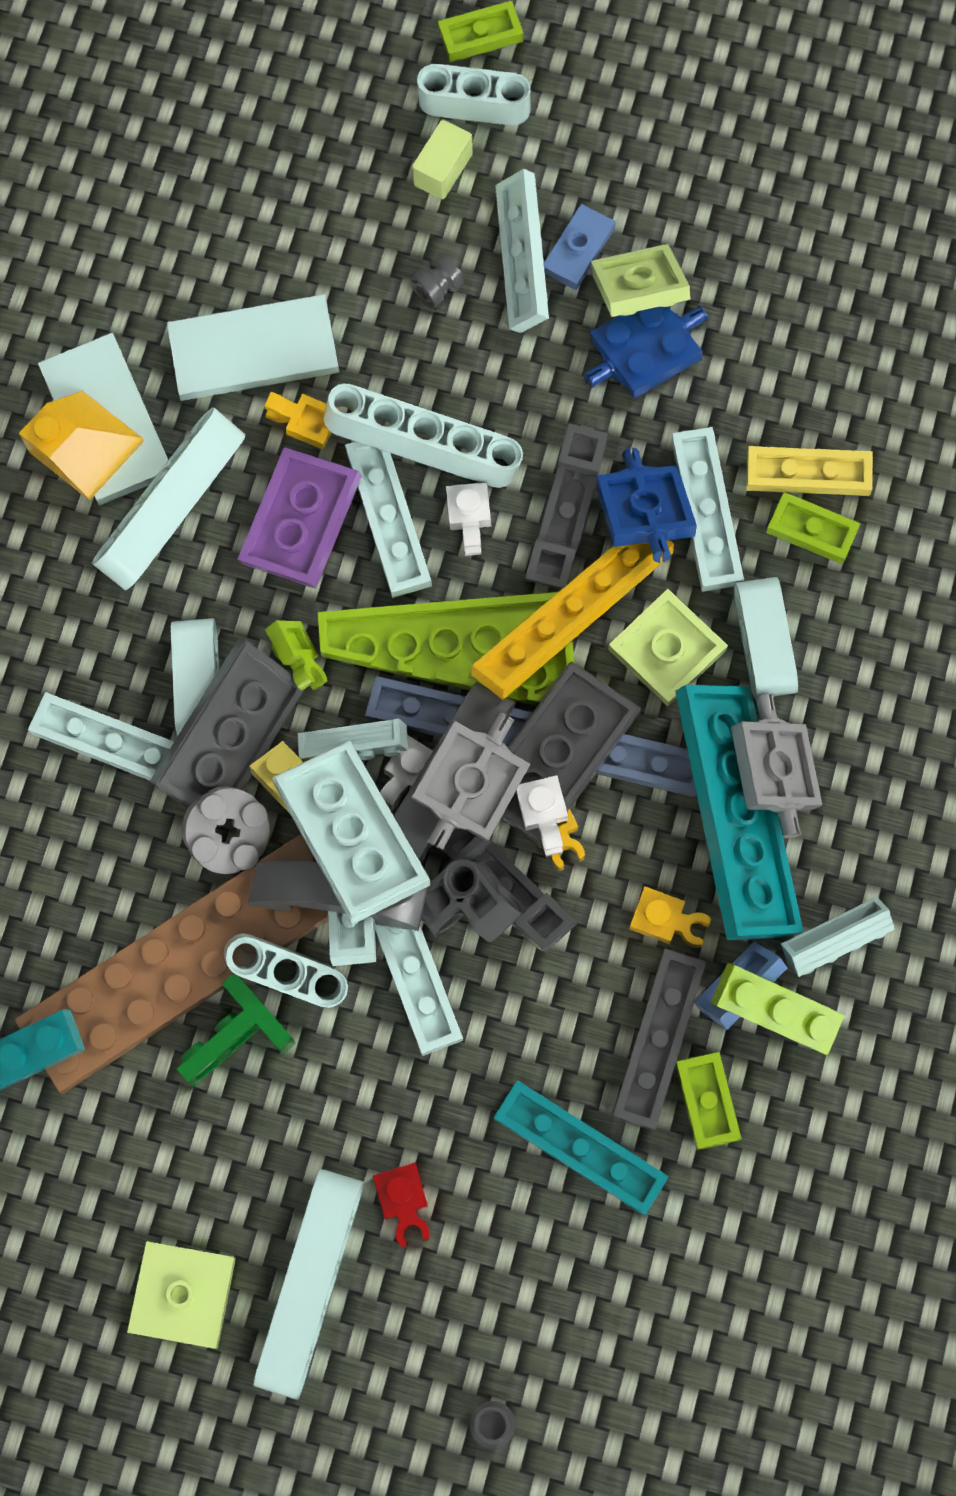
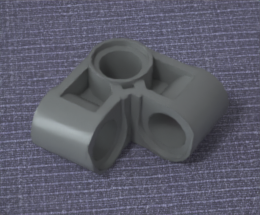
M459 859L451 862L430 882V886L426 887L427 895L421 919L433 935L438 938V934L451 928L466 915L473 929L486 941L492 942L524 913V910L519 901L503 886L487 865ZM472 870L475 879L474 884L469 890H466L464 878Z

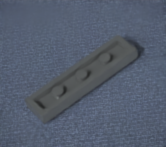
M664 949L612 1118L651 1131L656 1130L706 961Z

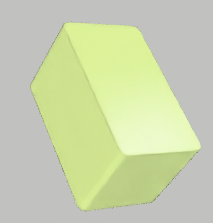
M441 120L413 164L414 185L444 200L473 154L472 134L445 120Z

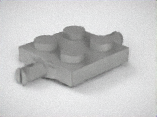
M763 694L755 698L760 721L740 722L731 727L746 807L752 810H771L779 814L783 838H794L802 834L796 811L813 810L823 805L806 724H790L777 718L773 699L774 695Z
M502 712L497 713L487 734L474 732L456 721L452 722L414 790L411 799L431 809L435 816L439 818L432 834L427 839L429 844L435 845L443 831L435 846L436 848L444 850V846L454 828L468 830L483 840L488 841L527 772L530 763L512 754L506 745L502 743L512 723L515 721L511 717H507L499 730L506 714Z

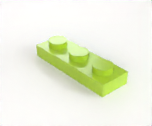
M728 962L710 1004L827 1056L845 1016Z

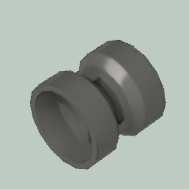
M440 252L430 260V268L425 270L419 269L409 277V282L420 300L429 308L434 309L444 301V295L447 291H457L465 284V279L454 261L445 253Z

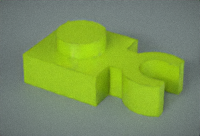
M276 620L265 629L272 643L273 653L281 660L283 665L291 666L294 682L300 690H304L308 686H311L313 690H317L327 682L324 671L314 661L319 655L301 621Z

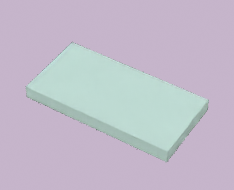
M325 294L167 322L178 393L181 401L339 373Z
M110 333L39 362L38 365L53 400L83 391L144 440L139 448L94 495L98 505L100 506L150 485L166 464L168 458L114 334Z
M350 740L272 778L274 786L351 925L430 886V879Z

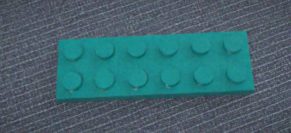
M684 685L675 690L726 938L727 940L793 937L804 933L779 816L771 810H752L746 807L731 727L740 722H758L751 687Z

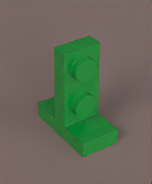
M235 973L221 984L242 1007L243 1011L238 1016L234 1012L227 1015L214 1028L217 1032L214 1037L204 1045L202 1042L194 1044L181 1057L183 1064L177 1070L193 1087L198 1085L260 1029L282 1054H285L296 1044L291 1035Z

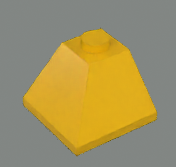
M83 391L46 403L19 432L30 454L89 501L144 442L141 436Z

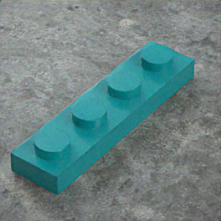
M518 1080L494 1116L495 1121L644 1216L669 1178L660 1170Z

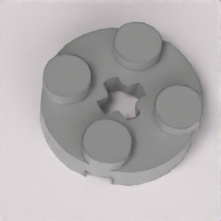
M216 787L209 790V793L202 795L199 800L196 799L188 807L184 815L182 838L190 855L202 867L215 873L232 874L253 868L265 851L269 840L270 825L266 808L249 793L234 787ZM226 819H232V826L236 828L235 836H230L228 841L221 842L222 835L215 833L217 825H224Z

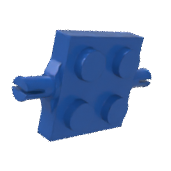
M699 305L680 317L671 311L669 307L659 306L637 311L632 315H618L590 332V340L600 352L603 363L588 372H584L586 382L589 383L591 388H594L612 376L615 380L622 383L635 399L702 360V350L691 337L689 330L708 321L705 310Z
M630 448L622 453L626 469L617 473L597 475L596 488L614 547L648 543L653 554V560L660 563V558H662V562H665L671 557L667 540L695 537L697 524L677 465L659 468L643 466L639 450L632 448L631 454Z

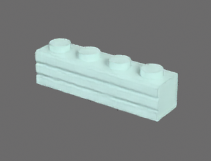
M400 719L298 733L299 758L306 762L349 740L361 760L374 759L375 755L384 754L388 757L398 756L400 751L408 750L407 725Z
M876 896L823 924L781 943L788 965L800 977L813 972L814 969L826 963L834 962L838 957L850 951L860 949L862 945L874 939L884 937L887 933L895 930L889 909Z

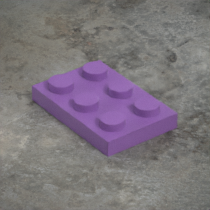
M284 447L239 554L238 560L241 564L316 589L362 476L359 471Z

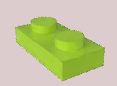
M512 0L438 21V31L449 62L517 44L524 40V33Z
M783 492L766 533L843 565L861 523Z
M720 1052L677 1061L675 1065L696 1149L701 1150L740 1141L741 1135Z

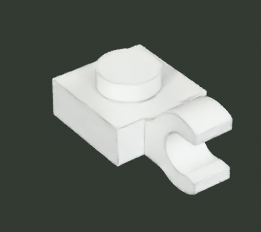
M487 482L446 486L450 530H463L465 556L481 555L479 528L491 527Z
M408 736V750L400 751L398 756H392L384 768V774L392 779L387 782L380 794L391 813L396 810L407 791L410 790L433 752L410 736Z
M558 776L519 784L516 794L526 831L539 828L546 856L562 853L563 844L557 823L568 821V814Z

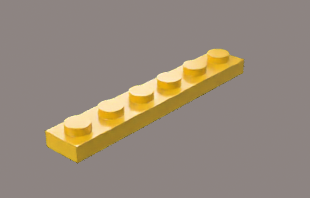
M667 540V546L672 555L674 543ZM648 543L611 547L472 665V676L504 700L662 564V558H660V563L653 560V554Z

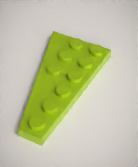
M558 592L318 612L320 653L324 658L470 691L472 686L478 681L472 676V665ZM573 640L506 698L538 706L571 661L575 663Z

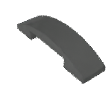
M568 424L538 539L535 541L526 573V581L561 590L568 585L591 507L597 475L600 472L609 433Z
M454 828L444 846V850H440L450 863L455 860L465 859L487 865L503 886L519 901L524 910V913L514 921L512 926L543 953L549 951L577 925V922L547 892L544 894L490 839L485 841L468 830ZM443 831L441 832L439 838L437 839V841H436V843H435V846H436L437 842L439 841V839H440V837H441ZM471 870L466 874L465 879L473 886L475 879Z
M270 861L257 863L247 902L249 906L291 912L292 906L345 914L317 862ZM427 888L368 917L374 918L376 925L419 931Z

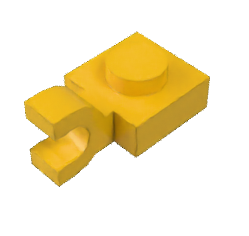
M271 392L264 405L265 409H267L266 418L278 423H288L286 435L324 450L332 433L325 426L323 420L326 403L302 394L298 404Z

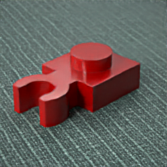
M416 1163L373 1175L385 1220L398 1216L399 1224L395 1233L398 1244L402 1248L407 1247L405 1231L411 1226L420 1228L424 1241L430 1240L429 1227L424 1220L418 1217L416 1212L428 1207Z

